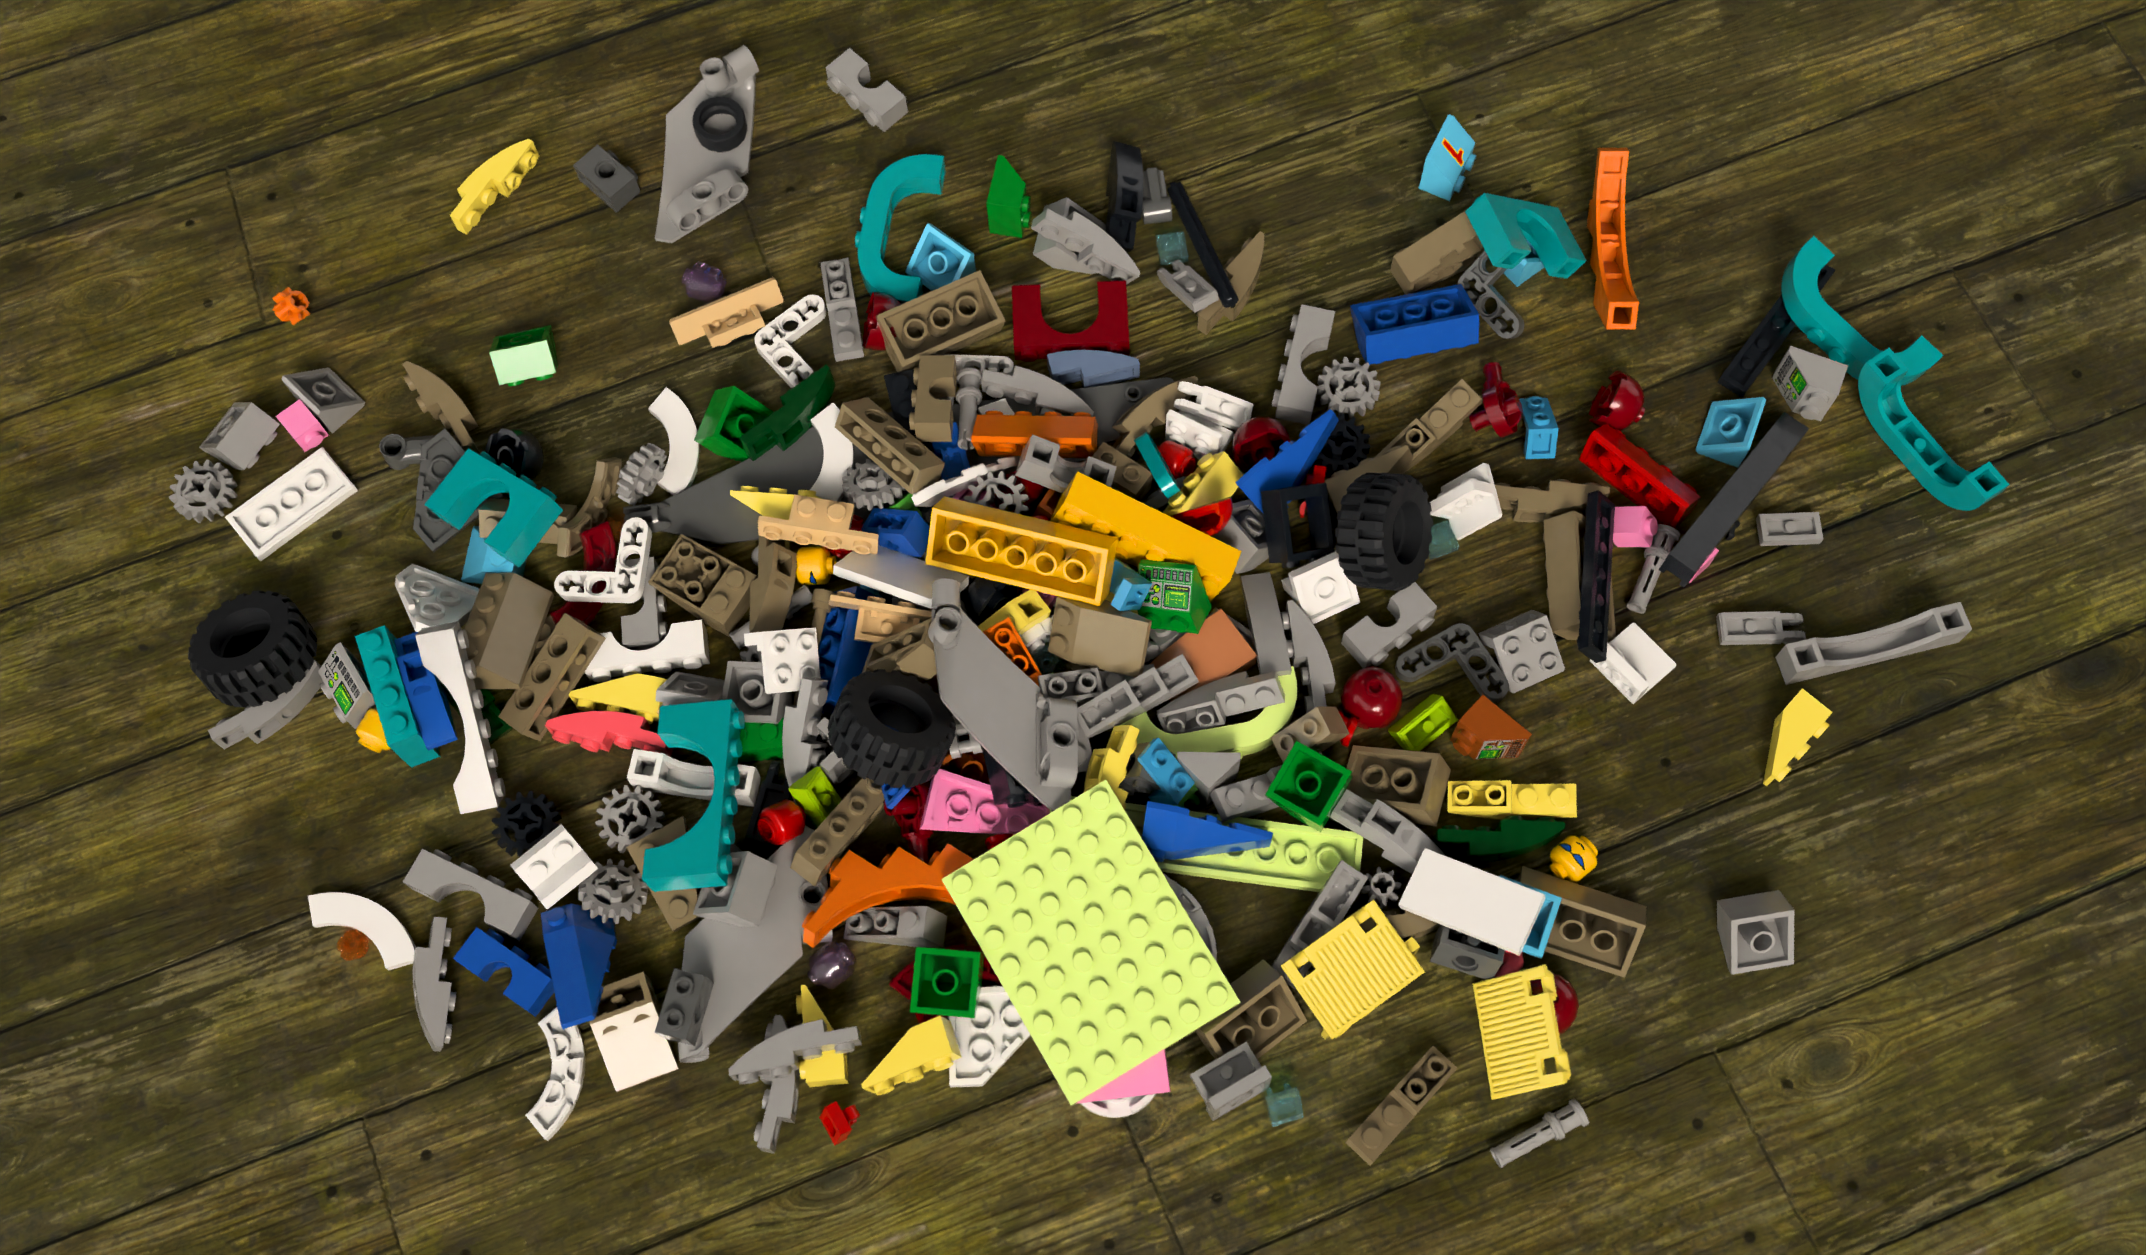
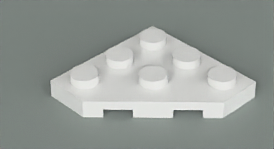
M413 563L397 574L395 580V587L415 632H419L421 628L459 621L460 627H462L468 621L480 590L477 587Z
M1003 986L981 987L975 1018L949 1016V1021H951L962 1058L953 1061V1066L949 1068L950 1087L984 1086L1029 1038L1030 1033Z

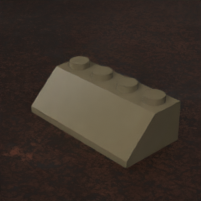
M980 270L876 315L884 339L885 349L897 372L914 370V367H919L920 355L950 354L1001 331L1006 322ZM890 327L894 328L897 337H893L889 329Z
M1573 510L1543 520V541L1546 553L1545 570L1547 572L1548 584L1546 595L1549 600L1548 620L1552 632L1567 640H1577L1579 636L1580 586L1583 577L1582 559L1584 558V533L1586 529V516ZM1612 576L1607 640H1613L1616 637Z
M514 572L485 574L464 628L469 639V647L466 648L468 659H472L476 667V678H473L476 689H521L554 598L551 591Z
M1522 866L1517 879L1518 882L1562 898L1545 952L1625 978L1646 927L1647 906Z

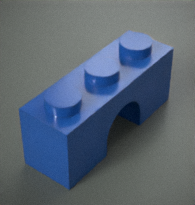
M476 927L453 959L485 982L488 981L496 970L510 968L512 979L503 994L536 1017L554 993L550 970L541 963L536 968L527 962L530 956L515 945L511 950L502 945L505 939L489 928L485 933Z

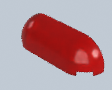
M1232 498L1171 515L1170 517L1212 536L1220 532L1228 524L1233 511Z

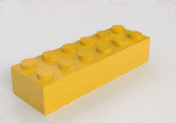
M1078 471L1061 494L1050 520L1051 522L1118 537L1115 557L1121 562L1137 567L1138 570L1141 559L1196 565L1210 602L1230 582L1242 552Z
M944 496L932 507L925 564L1100 606L1110 593L1118 537Z

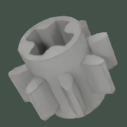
M1377 867L1374 876L1366 873L1365 876L1368 877L1366 883L1369 885L1362 887L1361 893L1368 894L1370 898L1368 903L1375 900L1376 903H1380L1382 909H1385L1388 899L1396 903L1399 897L1393 891L1400 889L1401 883L1394 882L1392 878L1394 875L1393 870L1387 874L1383 873L1380 867ZM1377 883H1381L1382 888H1387L1385 893H1381L1379 888H1375Z

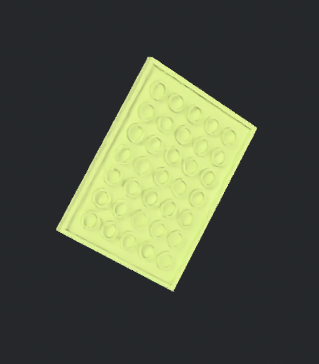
M1107 780L1102 781L941 879L1072 1106L1241 1003Z

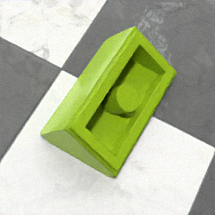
M1432 694L1390 727L1388 731L1404 750L1421 751L1457 722L1458 719L1443 696Z
M818 766L794 782L788 789L797 804L804 810L807 819L815 830L842 801L821 767Z

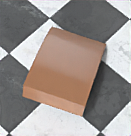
M1220 609L1205 619L1198 634L1186 633L1150 664H1154L1155 669L1183 654L1198 678L1199 682L1169 699V702L1198 687L1246 671L1256 664L1257 655L1225 612Z

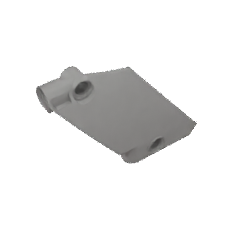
M745 45L724 56L723 61L714 57L702 62L700 72L703 79L682 101L666 114L664 169L655 233L656 241L667 243L677 241L741 202L748 193V187L740 177L749 172L754 124L756 73L759 72L752 53ZM723 96L731 98L739 103L744 111L747 124L745 139L738 147L727 152H714L703 147L696 138L693 128L692 117L695 109L701 102L711 97ZM716 114L704 123V129L707 133L713 135L726 134L735 127L736 119L728 114Z
M950 578L935 580L932 583V614L928 637L934 644L940 699L965 729L1008 773L1049 810L1055 811L1071 801V788L1077 778V702L1075 700L1052 697L1043 698L1041 688L1019 669L962 610L960 604V583ZM940 624L948 626L950 630L944 629ZM1054 738L1061 740L1063 745L1055 742Z
M805 825L804 833L782 845L766 859L778 865L775 874V884L770 890L767 899L766 913L759 926L740 927L704 918L685 936L682 970L704 975L714 982L696 1045L692 1046L678 1042L680 1062L695 1063L707 1060L709 1058V1045L803 956L802 944H806L803 942V921L811 911L816 912L822 905L821 899L828 890L827 874L816 886H813L790 868L796 851L814 832L810 827ZM813 893L819 897L820 901L814 904L808 903L803 896ZM832 930L819 943L832 942Z

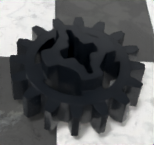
M1341 414L1338 423L1312 466L1317 464L1326 466V470H1331V475L1340 470L1348 471L1349 468L1357 467L1361 461L1367 458L1366 454H1369L1370 445L1367 444L1370 436L1369 434H1362L1365 426L1362 424L1356 427L1354 425L1356 418L1352 417L1349 421H1345L1344 414Z
M529 791L527 797L517 792V800L515 801L508 797L505 798L508 806L506 808L497 807L496 810L501 816L500 818L492 819L493 824L499 827L493 830L492 834L496 838H500L497 844L502 849L506 848V852L510 856L517 852V855L521 857L557 828L559 824L555 822L562 819L559 812H554L557 806L553 801L548 802V798L544 794L537 798L533 791ZM538 808L544 811L546 819L539 817ZM508 831L515 833L516 842L510 839Z

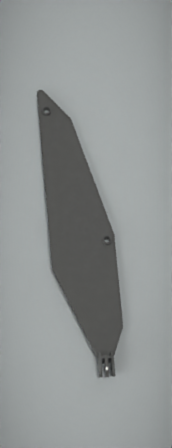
M1166 377L1071 389V391L1094 411V417H1096L1098 423L1097 447H1099L1103 442L1107 444L1117 440L1120 433L1112 426L1133 404L1150 392L1174 382V380ZM1134 393L1138 397L1130 398L1128 395ZM1004 398L981 401L977 406V415H980L978 412L979 407ZM1005 398L1014 413L1026 411L1031 412L1032 416H1037L1035 415V404L1024 405L1012 398ZM953 404L954 422L957 423L959 429L960 405ZM888 412L887 414L894 419L893 412ZM812 427L785 451H782L776 445L755 461L749 458L662 502L623 507V513L625 514L624 523L631 518L638 517L646 521L652 533L683 534L689 538L716 544L759 540L758 518L762 515L731 496L730 490L740 491L741 486L758 487V492L769 493V488L787 489V494L798 495V490H810L816 482L823 465L824 450L820 435ZM968 441V450H965L970 467L982 463L985 466L992 463L998 464V459L1005 458L979 456L975 448L970 449V441ZM853 444V469L855 470V463L864 464L869 457ZM843 496L840 502L848 503L847 497ZM853 503L854 514L863 519L862 524H864L872 510H868L867 505L858 509L856 508V503ZM639 527V528H637V531H636V532L631 533V534H632V535H637V534L640 533V532L643 533V531H642L641 528Z

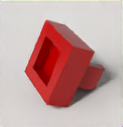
M837 1101L825 1106L819 1118L833 1144L837 1145L847 1139L852 1131L851 1125L857 1122L856 1119L860 1117V1114L854 1104L841 1110Z

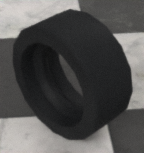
M723 96L711 97L701 102L694 111L692 120L696 138L706 149L714 152H727L738 147L745 139L747 124L744 111L739 103L733 99ZM716 114H728L736 119L735 127L722 135L707 133L704 129V123Z

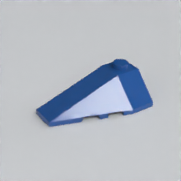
M1329 409L1300 432V439L1296 442L1286 441L1279 447L1280 450L1277 456L1270 461L1264 457L1235 483L1263 513L1261 491L1301 485L1339 419Z
M1151 801L1147 802L1142 840L1156 862H1164V859L1175 860L1270 847L1272 832L1240 823H1230L1229 826H1224L1215 816L1206 815L1205 817L1195 818L1189 816L1190 809Z
M573 903L541 913L543 938L560 1023L563 1029L595 1019L603 993L602 981L604 974L609 971L611 964L609 961L612 949H615L617 943L613 918H608L606 923H602V916L598 915L592 919L590 918L591 909L583 911L582 906Z

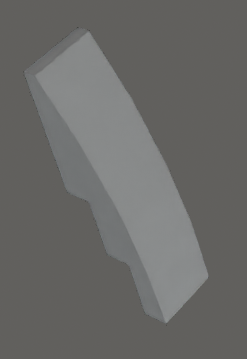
M1270 572L1240 576L1249 630H1251L1260 675L1276 671L1277 676L1291 675L1292 669L1287 642Z
M1181 654L1157 669L1155 667L1150 668L1129 682L1126 679L1078 707V722L1087 738H1091L1171 699L1197 684L1199 680L1184 655Z
M1343 860L1339 862L1272 964V967L1283 976L1286 983L1296 989L1283 971L1281 965L1340 924L1368 879L1367 876ZM1310 961L1298 969L1303 978L1312 965Z

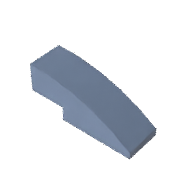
M1070 350L1047 354L1050 378L1062 385L1081 381L1083 388L1110 385L1140 377L1139 360L1124 354L1099 350Z

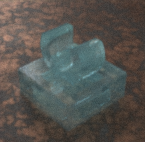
M1184 231L1156 235L1160 265L1172 264V262L1178 259L1180 262L1188 261L1189 255Z
M1448 520L1431 527L1430 560L1458 551L1460 545Z
M1284 1083V1091L1273 1094L1271 1088H1267V1096L1265 1098L1268 1117L1272 1127L1304 1118L1301 1097L1297 1087L1291 1089L1288 1083Z

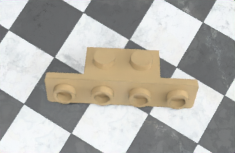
M771 277L669 320V323L679 345L706 335L712 348L726 345L740 336L753 334L758 329L765 327L760 312L783 303L784 300L776 279Z
M794 494L789 520L759 516L758 534L769 540H789L800 545L814 544L831 550L846 549L863 555L869 553L877 554L879 549L878 534L850 530L854 514V504Z
M838 591L837 595H830L829 599L830 606L859 610L854 640L874 644L919 624V621L930 619L932 609L928 608V611L915 609L916 604L898 602L897 605L885 604V599L873 596L867 597V600L856 599L855 594Z

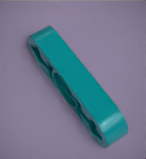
M1148 432L1134 439L1155 481L1167 499L1180 492L1181 490Z

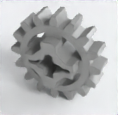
M1344 357L1341 364L1335 359L1332 360L1331 368L1324 366L1323 375L1318 377L1317 395L1321 396L1320 404H1329L1328 410H1337L1338 418L1341 414L1348 413L1351 419L1354 417L1355 412L1364 416L1366 408L1372 410L1375 401H1378L1380 392L1378 390L1380 389L1381 382L1376 380L1377 371L1369 372L1370 364L1368 362L1363 366L1359 365V358H1355L1353 363H1349L1348 358ZM1363 381L1367 386L1368 392L1365 391L1366 387L1362 384ZM1329 384L1332 385L1331 389L1335 391L1334 395L1330 390Z
M648 443L647 446H641L639 453L635 451L630 455L626 465L619 473V478L621 479L617 482L619 488L616 490V493L619 494L618 498L628 504L635 505L637 502H642L644 495L648 497L653 493L655 486L664 475V470L662 469L666 464L663 462L667 456L664 455L665 451Z
M869 458L866 459L864 464L855 463L856 469H847L848 476L842 477L844 496L847 497L848 503H856V508L858 509L864 505H867L868 510H872L873 506L876 505L883 509L884 504H895L894 498L902 499V491H907L875 462H871Z
M206 460L204 465L201 466L198 461H194V468L183 467L185 472L183 476L175 474L174 477L178 483L170 485L169 488L174 494L170 495L169 498L175 504L173 507L187 520L193 518L197 523H201L203 517H206L212 522L214 514L217 513L223 517L224 512L222 509L224 507H233L229 499L237 498V494L233 491L237 487V483L232 479L233 475L230 471L225 469L221 463L217 462L213 465L210 460Z
M991 471L988 472V479L985 481L978 476L977 481L979 485L977 487L973 485L968 486L973 492L972 496H964V500L967 502L990 507V505L995 503L994 498H996V494L1004 502L999 505L1000 510L1010 511L1011 508H1016L1014 513L1017 514L1030 511L1027 506L1023 505V502L1030 499L1027 494H1021L1025 489L1024 485L1021 483L1015 486L1017 478L1012 475L1006 480L1003 471H1000L998 478H995ZM999 485L1010 488L1014 494L1002 493ZM987 488V493L984 496V498L982 500H978L981 493Z
M624 785L622 794L613 789L612 795L614 798L610 800L604 797L602 801L606 805L605 809L599 808L596 810L603 817L595 821L597 827L604 828L599 833V836L602 839L610 837L607 845L613 848L618 844V851L620 853H624L629 845L664 827L658 820L665 818L664 812L656 811L661 807V802L659 800L651 802L654 796L651 791L642 795L643 789L641 786H637L634 792H631L629 786ZM627 801L622 807L616 808L620 803ZM642 803L648 806L651 818L642 814ZM633 813L637 820L636 822H630L628 826L624 818L631 817ZM610 821L618 824V836L613 833ZM642 830L645 831L641 836L633 839L635 834Z
M608 859L607 866H602L599 862H596L595 865L598 869L579 884L578 900L582 901V910L591 909L590 918L592 919L598 915L602 916V923H606L608 918H613L615 924H619L620 917L623 916L626 920L630 921L632 919V912L640 914L642 905H646L648 886L642 880L641 873L635 874L636 866L633 864L626 868L624 867V860H621L618 865H613L612 860Z

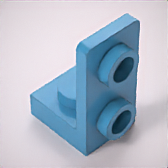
M1531 396L1519 399L1523 408V413L1521 414L1526 426L1525 459L1555 458L1559 428L1548 398Z
M1115 557L1110 592L1115 594L1110 605L1119 611L1140 610L1152 583Z
M1154 738L1138 756L1139 763L1161 788V790H1154L1148 796L1152 802L1177 805L1195 783L1160 738Z

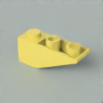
M1225 451L1213 455L1211 453L1204 455L1197 462V469L1183 480L1184 486L1180 489L1181 491L1170 497L1168 500L1169 505L1163 513L1171 516L1231 497L1238 488L1235 482L1243 476L1242 472Z
M741 486L740 491L730 490L731 496L762 516L789 520L794 495L787 494V489L769 488V493L758 492V487ZM798 490V495L820 498L816 496V491Z
M1028 590L1009 601L977 627L983 632L1009 617L1020 636L1048 618L1051 609L1037 591Z
M636 673L570 691L569 697L576 705V708L584 712L596 709L629 713L645 717L648 724H652L653 721L659 722L660 706H662V702L655 701L656 690L667 679Z
M1803 688L1774 721L1763 784L1766 786L1774 779L1780 782L1792 769L1788 765L1790 760L1795 757L1799 761L1811 746L1806 742L1813 735L1818 739L1829 727L1826 719L1833 712Z
M801 985V995H796V1009L798 1015L802 1014L803 1023L823 1019L827 1025V1031H832V1026L807 986ZM835 1050L822 1052V1057L816 1059L799 1060L800 1078L806 1079L809 1087L849 1084L847 1053L836 1054Z
M938 1016L911 1027L861 1084L862 1088L876 1095H883L893 1091L894 1085L903 1081L905 1083L916 1082L924 1077L923 1073L933 1069L941 1071L953 1066V1061L962 1058L951 1021Z

